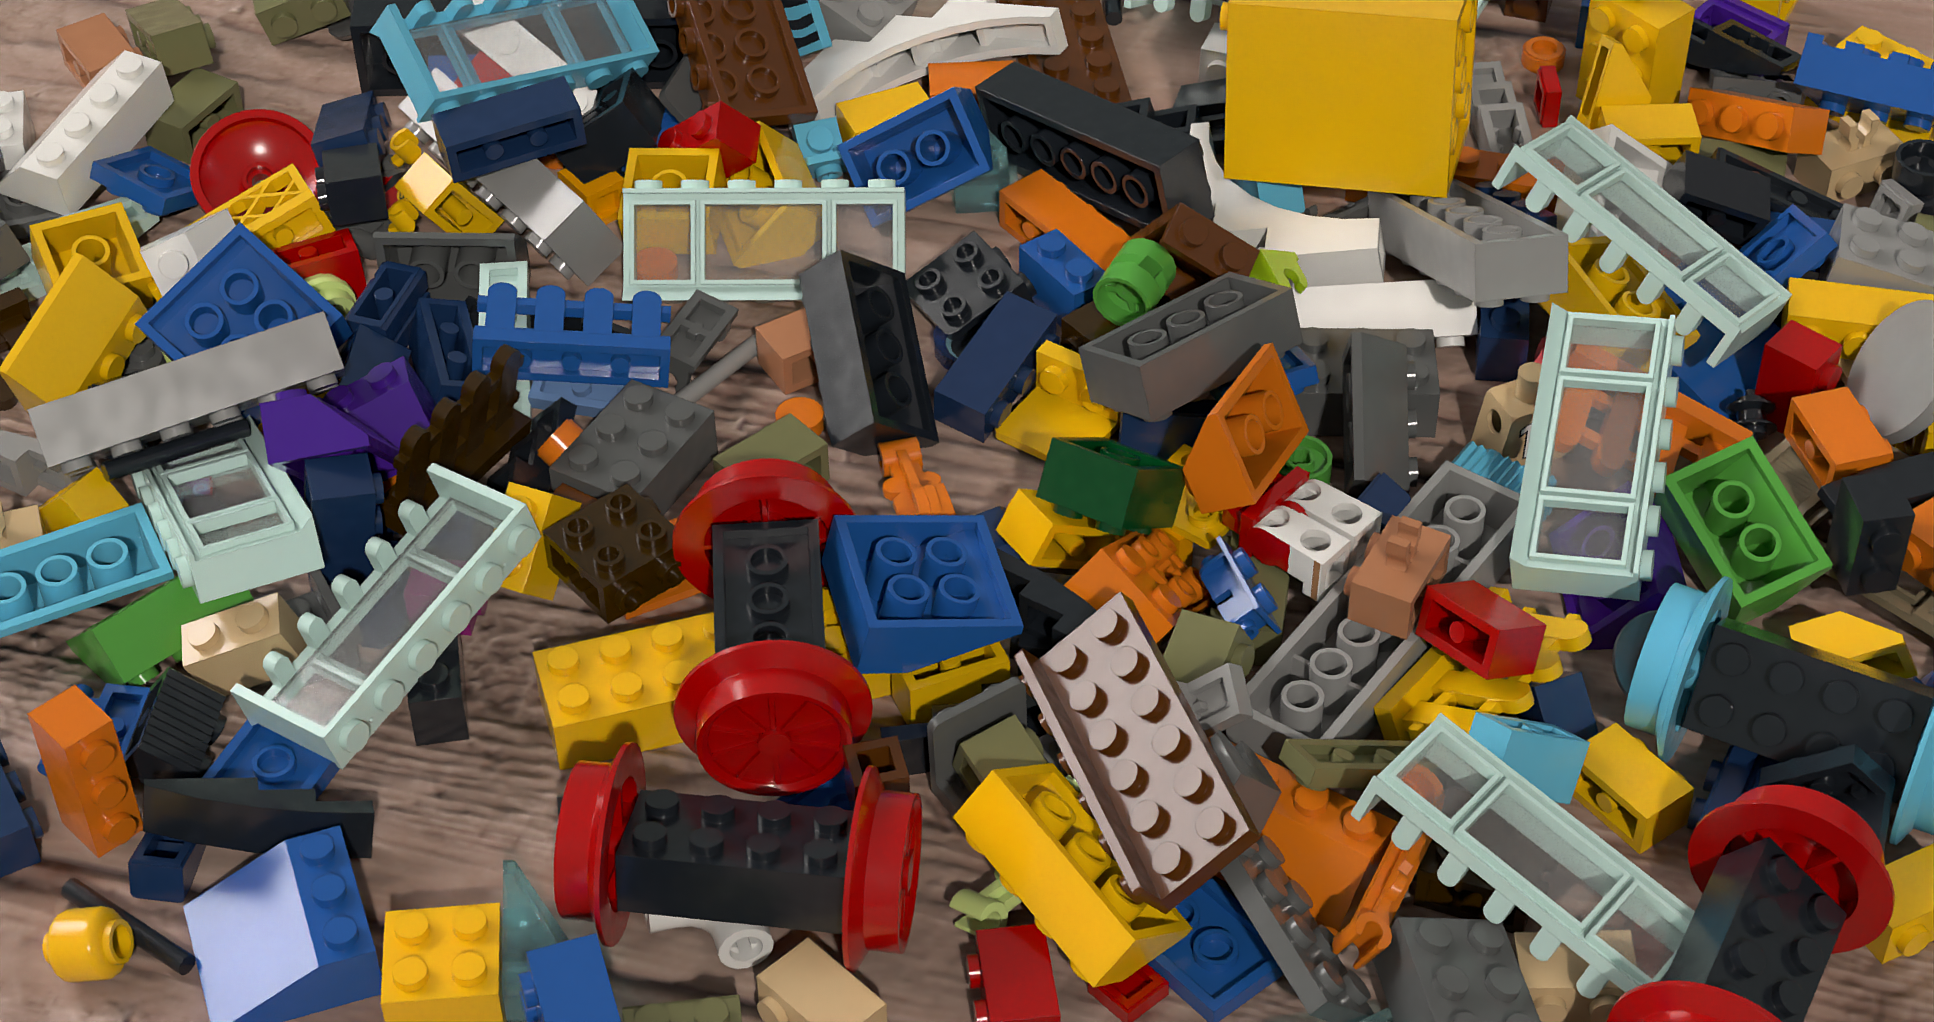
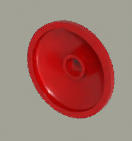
M244 110L222 118L203 134L191 158L190 182L199 207L206 215L250 189L257 181L265 180L292 163L319 202L315 168L319 166L311 147L314 133L294 117L274 110ZM287 186L277 192H284ZM266 207L262 214L270 212L274 207ZM247 210L243 211L242 213L238 214L237 216H243V215H245V213L247 212Z

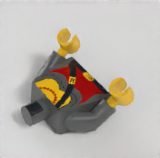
M407 128L399 130L391 138L390 148L395 154H388L380 162L389 218L334 226L336 231L348 228L358 248L360 257L369 260H376L373 243L374 232H413L416 226L414 220L419 216V212L413 204L394 187L408 171L404 163L414 164L421 156V148L418 146L419 140ZM324 211L332 223L330 211Z

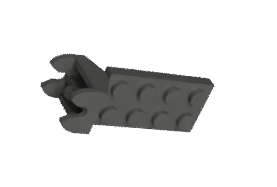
M1219 730L1210 737L1211 745L1259 834H1261L1282 792L1259 758L1243 741L1234 746ZM1263 835L1261 839L1220 872L1310 1016L1327 1022H1375L1378 1018L1367 1003L1371 998L1370 991L1356 973L1346 970L1338 954L1333 953L1332 942L1335 936L1325 926L1317 924L1309 911L1313 907L1311 898L1298 882L1293 879L1289 880L1281 867V864L1285 862L1283 854L1270 838Z

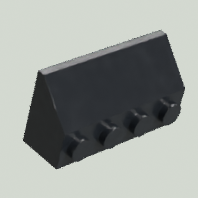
M840 249L799 274L803 294L802 302L806 310L811 336L810 344L814 352L819 378L818 385L822 394L827 420V433L830 437L831 446L858 455L871 456L880 454L877 448L878 443L917 437L920 448L933 447L940 443L905 273Z

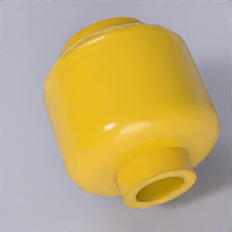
M96 906L67 909L54 918L49 931L44 936L42 950L45 960L51 965L54 973L63 981L73 983L112 979L118 975L125 963L130 960L134 949V937L129 923L122 919L113 908Z

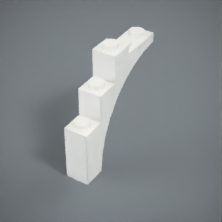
M948 0L932 18L895 15L870 42L834 39L832 41L833 46L823 49L804 68L818 110L814 121L836 117V103L895 88L928 75V63L975 62L996 57L1027 54L1060 55L1067 48L1068 43L1059 8L996 3L995 0ZM788 124L790 132L795 124Z
M1209 122L1191 123L1190 135L1200 139L1204 152L1203 160L1207 180L1211 188V200L1214 217L1210 219L1211 221L1258 250L1268 249L1295 252L1299 258L1297 262L1307 279V287L1384 282L1386 254L1380 218L1338 219L1310 216L1278 208L1251 196L1230 179L1224 178V171L1216 162ZM1289 278L1291 288H1295L1293 281Z

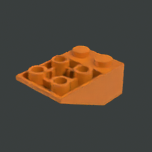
M1152 528V532L1149 535L1134 531L1101 548L1063 585L1082 597L1096 610L1100 609L1116 594L1122 592L1133 600L1158 648L1171 638L1182 609L1201 614L1214 603L1199 576V570L1192 566L1188 568L1175 553L1177 548L1171 538L1157 528Z

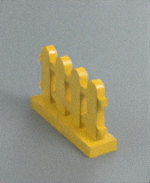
M1492 586L1489 588V590L1512 603L1508 589ZM1524 607L1523 611L1547 626L1534 674L1513 676L1507 679L1486 680L1440 649L1432 646L1373 707L1384 740L1414 741L1436 719L1440 712L1469 734L1476 712L1500 715L1501 713L1519 714L1529 710L1534 705V697L1529 683L1531 681L1538 683L1551 682L1562 675L1563 666L1558 652H1576L1589 646L1592 638L1587 623L1581 620L1579 614L1569 613L1565 618L1540 615L1537 614L1535 608ZM1456 705H1462V706H1468V707L1479 708V709H1478V710H1471V709H1465V708H1460V707H1455V706H1456Z

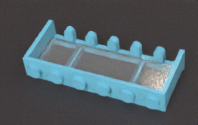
M422 0L412 8L405 19H403L396 3L386 6L369 32L380 37L418 114L416 119L418 123L432 120L431 114L561 76H565L571 90L586 86L591 90L598 89L632 67L642 77L648 72L649 64L660 52L634 0H484L482 4L474 5L472 0H452L445 11L441 12L435 11L430 0Z

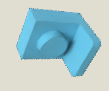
M836 117L793 125L791 131L793 140L798 144L813 179L816 178L818 182L825 179H838L843 173L847 172L837 145L843 142Z

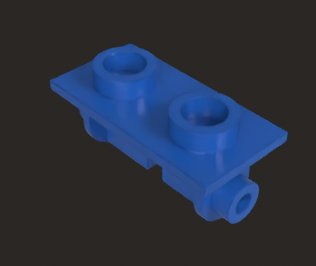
M1218 536L1216 540L1222 552L1217 556H1207L1201 561L1199 576L1217 605L1233 595V597L1217 607L1223 619L1240 624L1251 640L1258 635L1259 629L1266 624H1269L1277 634H1280L1282 631L1272 612L1278 609V605L1263 583L1260 582L1256 585L1252 579L1254 575L1259 573L1255 564L1242 547L1233 551L1224 539Z

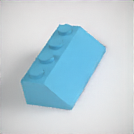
M142 502L0 549V638L174 579L173 570Z

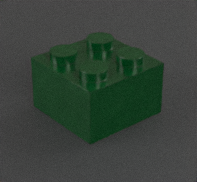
M1052 437L1036 497L1054 503L1053 511L1062 516L1082 519L1084 515L1097 520L1095 528L1103 532L1125 536L1126 530L1149 535L1152 532V528L1173 527L1185 486V475L1182 470L1183 466L1105 437Z

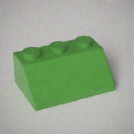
M1753 436L1667 475L1664 493H1656L1653 503L1656 506H1661V516L1707 592L1722 577L1727 576L1732 579V597L1727 616L1730 619L1747 623L1778 608L1833 566L1830 558Z
M177 575L174 579L168 580L70 638L66 643L105 683L122 685L127 682L130 686H141L160 674L155 667L159 662L169 656H172L176 663L182 660L181 625L253 601L254 598L249 590L200 604L192 586L183 589Z

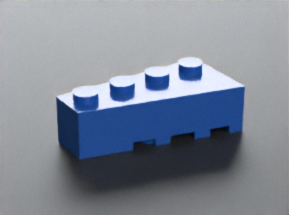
M1808 32L1793 84L1817 104L1818 108L1830 110L1829 115L1843 117L1845 111L1861 114L1863 110L1870 108L1884 125L1890 119L1904 122L1903 127L1916 132L1930 133L1931 127L1934 128V62H1932L1931 69L1923 68L1925 63L1922 60L1894 51L1889 54L1888 59L1881 58V54L1865 48V45L1846 41L1844 49L1836 48L1824 41V35Z

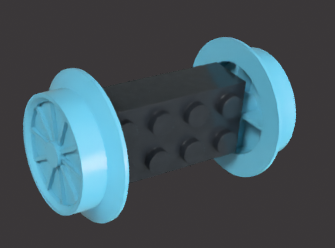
M1722 577L1707 593L1679 583H1674L1661 602L1645 639L1631 681L1624 713V724L1626 726L1656 736L1658 758L1667 763L1673 757L1687 729L1779 762H1786L1793 758H1801L1833 750L1840 746L1856 744L1895 779L1892 802L1898 803L1900 800L1889 843L1897 845L1913 829L1934 835V688L1728 618L1733 589V581L1730 577Z

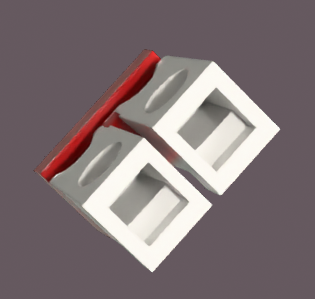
M1297 466L1286 476L1278 473L1256 504L1223 510L1222 524L1239 534L1238 548L1242 547L1250 558L1254 555L1261 563L1268 566H1277L1303 582L1302 593L1319 603L1365 552L1374 532L1380 533L1382 512L1316 479L1309 480L1310 473Z

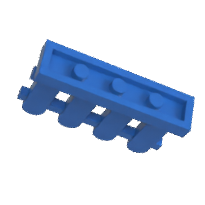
M500 282L489 287L488 296L478 295L477 312H486L485 326L475 325L473 329L472 372L477 370L487 375L490 372V365L494 354L499 347L507 344L524 355L523 365L518 369L517 380L627 385L633 379L651 387L668 388L671 338L670 336H661V322L670 323L671 306H662V299L655 292L640 291L633 296V304L613 303L614 296L607 289L593 288L585 293V301L565 300L566 294L562 288L546 285L537 290L536 298L517 297L515 286ZM516 314L535 315L534 329L515 328ZM564 317L584 318L583 331L564 330ZM613 320L632 321L631 334L612 333Z

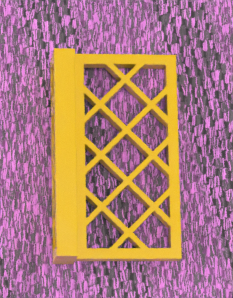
M293 163L189 224L191 225L228 208L235 225L241 222L269 249L336 231L325 212L320 210L319 202ZM287 186L284 192H277ZM266 207H274L270 212L262 214ZM247 210V212L245 213V215H243V216H237L238 214H240V213H242L243 211ZM152 277V282L148 283L147 286L158 302L162 295Z

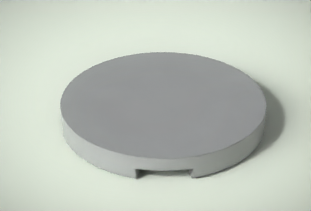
M1918 300L1908 303L1886 317L1864 342L1855 358L1846 387L1848 386L1858 403L1865 406L1871 422L1882 438H1886L1890 444L1906 441L1918 435L1934 422L1933 300Z

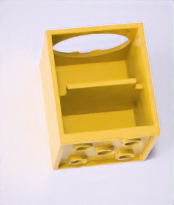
M1229 0L1228 2H1223L1220 11V30L1227 31L1224 178L1447 198L1470 127L1478 0Z

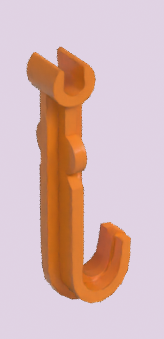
M917 437L877 444L882 461H879L882 477H891L883 483V496L893 501L896 515H956L944 483H941V476L935 472H923L922 453Z
M1416 765L1402 781L1441 811L1444 801L1441 785L1435 776L1425 768ZM1423 832L1419 840L1408 850L1399 849L1391 840L1351 922L1333 938L1332 949L1336 955L1351 943L1357 946L1359 955L1353 964L1354 969L1357 970L1364 967L1390 945L1392 940L1391 922L1432 841V838Z

